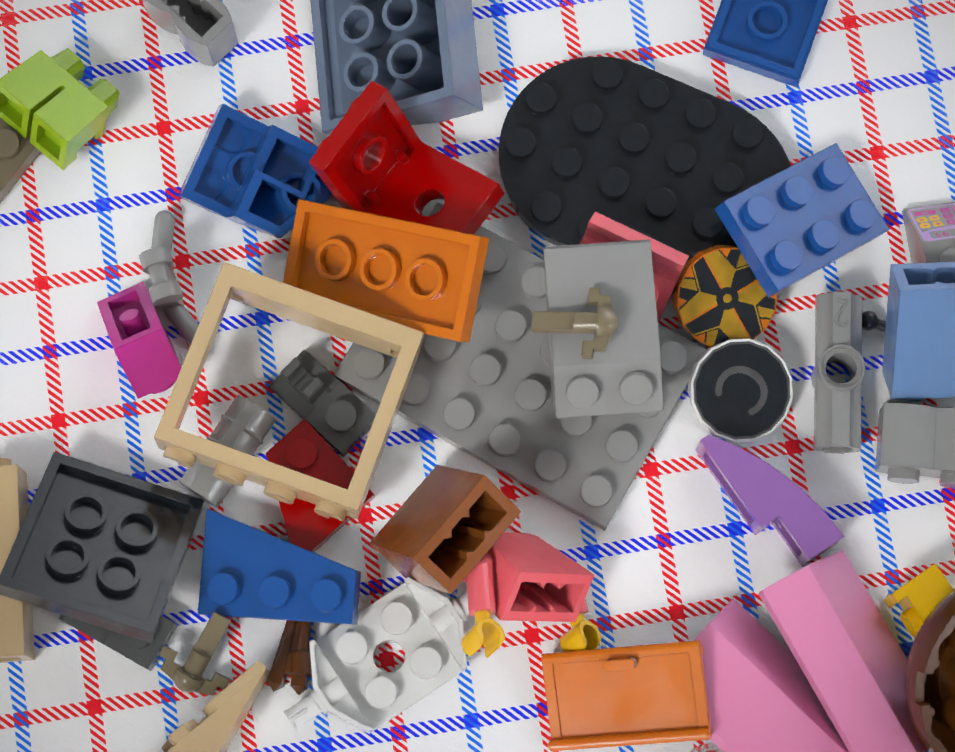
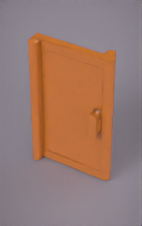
M700 640L542 654L541 660L551 734L548 749L550 751L709 740L712 737L702 657L704 654L703 644H701ZM631 658H635V659H636V661H637V665H636V666H635V661H634L633 659H631Z

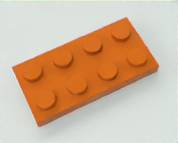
M298 199L283 283L416 329L427 335L458 342H470L490 238Z

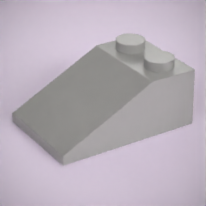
M650 240L543 247L547 311L597 312L598 306H589L587 301L589 288H600L601 295H610L613 311L618 319V328L611 337L606 351L594 352L593 359H582L581 352L583 341H594V334L548 333L551 393L556 418L663 411L661 353Z

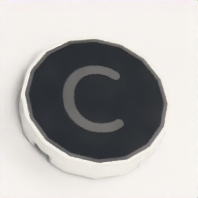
M731 339L708 348L695 362L688 382V396H690V404L697 421L712 435L731 442L755 441L772 433L786 418L793 399L792 377L784 359L770 346L752 339Z

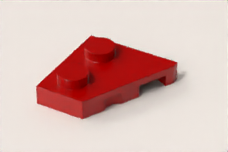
M305 418L266 452L267 461L347 490L354 475L353 470ZM370 489L362 509L375 498L374 493ZM295 498L293 504L279 501L289 542L312 552L318 550L352 519L349 516H346L344 521L333 517L328 519L314 512L315 504Z

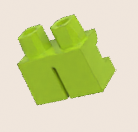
M69 48L62 50L52 57H49L40 50L0 78V118L25 139L30 136V143L62 170H65L77 159L78 150L93 137L98 139L104 135L106 119L117 108L120 95L119 90L106 79H99L88 89L78 80L84 76L85 65L81 58Z

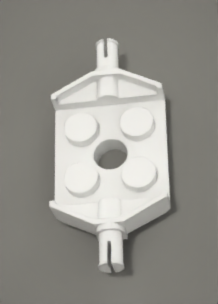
M407 577L404 579L405 583L358 613L357 625L341 624L315 641L313 639L310 641L313 690L310 691L309 696L283 711L287 719L291 720L307 709V711L290 721L295 731L323 712L326 715L330 712L370 734L467 669V657L462 648L461 640L464 636L463 623L468 621L467 616L469 615L467 591L455 599L454 597L448 599ZM395 643L404 650L405 660L398 670L384 672L375 665L374 655L382 644Z

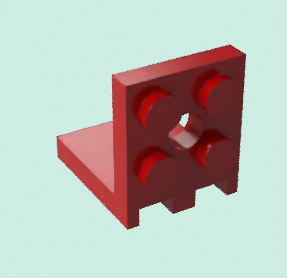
M371 81L362 94L351 103L348 112L331 134L320 143L316 153L309 161L310 165L343 208L473 235L505 194L500 184L423 143L388 89L374 81ZM435 199L444 200V205L439 212L431 216L422 215L424 207L430 201Z

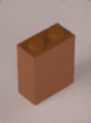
M436 465L369 544L405 578L409 577L426 586L452 594L521 513V510L485 475Z

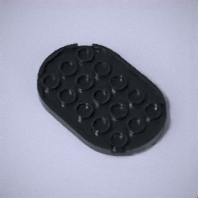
M603 56L578 58L563 62L532 80L514 100L506 115L500 134L498 152L500 178L512 203V208L526 226L547 242L555 246L580 244L591 217L597 212L688 255L687 262L699 251L715 245L737 247L715 208L725 200L791 167L789 159L775 135L765 124L748 111L640 64L615 57Z

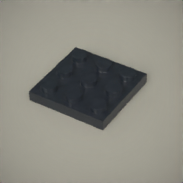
M53 452L0 574V595L152 643L201 516L204 500Z

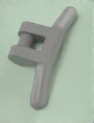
M162 210L156 214L154 219L151 249L142 252L139 255L143 272L150 275L153 286L149 288V294L153 306L165 312V316L190 346L199 324L184 307L179 281L176 280L172 266L171 251L175 218L170 211Z

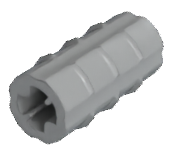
M237 395L225 414L221 415V420L211 435L206 436V439L253 456L259 445L263 444V439L276 420L256 404ZM194 462L193 467L186 470L179 483L218 508L229 490L234 488V485L213 476L214 468Z

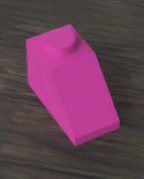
M144 281L98 301L97 305L114 352L137 398H142L148 394L161 393L172 387L178 378L182 366L157 309L152 304Z

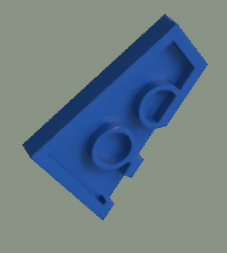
M207 509L198 603L199 615L211 616L213 611H216L225 617L357 625L361 581L360 571L229 518L214 510Z

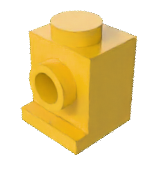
M934 564L883 599L888 608H891L896 603L900 605L904 611L900 614V619L908 632L915 638L929 613L953 590V587L938 566Z

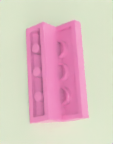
M844 550L813 562L758 593L849 752H928V749L916 733L908 713L905 695V673L908 659Z
M733 598L693 640H700L704 648L702 657L712 731L710 740L722 752H849L794 655Z

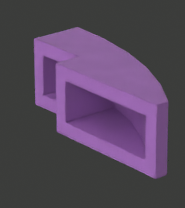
M707 435L700 440L695 451L754 535H757L772 524L802 567L845 537L825 511L810 496L773 466L742 448L711 435Z

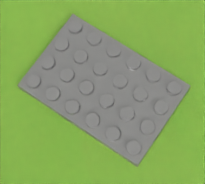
M437 202L429 216L439 212L443 204ZM480 226L474 235L490 239L470 342H458L424 334L423 346L397 414L605 531L688 385L695 362L707 349L658 323L663 411L556 418L551 393L548 333L532 332L531 330L533 311H547L544 260ZM352 343L334 376L346 386L380 404L397 358Z

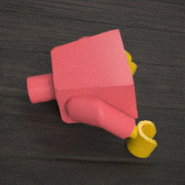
M504 532L463 580L467 585L469 615L475 616V625L461 640L464 652L468 656H472L483 644L485 657L489 658L502 645L505 633L500 624L491 619L493 614L502 621L570 622L572 628L560 638L562 651L596 649L601 642V633L592 622L585 620L584 614L589 612L585 597L594 574L536 535Z

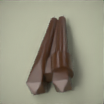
M286 621L267 679L273 692L285 687L287 676H292L290 686L298 695L308 689L309 676H311L309 644L311 622Z

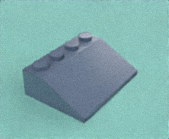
M310 0L323 133L331 134L348 112L351 103L362 94L371 81L388 89L411 126L440 123L483 111L472 0Z

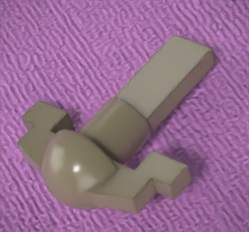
M589 288L587 302L589 306H598L597 312L533 311L531 330L532 332L594 334V341H583L581 352L582 359H593L594 352L606 351L611 337L618 328V319L613 311L610 295H601L600 288Z
M213 611L183 666L174 662L178 652L163 645L159 656L165 660L160 669L174 681L178 689L183 692H197L213 696L218 686L223 689L227 687L230 678L218 672H215L211 681L202 675L231 619Z

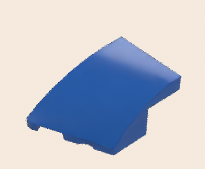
M221 104L216 110L177 197L243 226L276 238H282L293 229L298 199L324 204L333 194L309 163L317 151V146L273 124L267 126L225 104Z

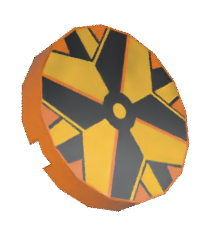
M715 245L695 254L685 264L676 284V291L673 294V306L679 323L695 340L710 347L731 339L754 340L767 328L776 311L777 294L768 298L738 247H732L731 245Z

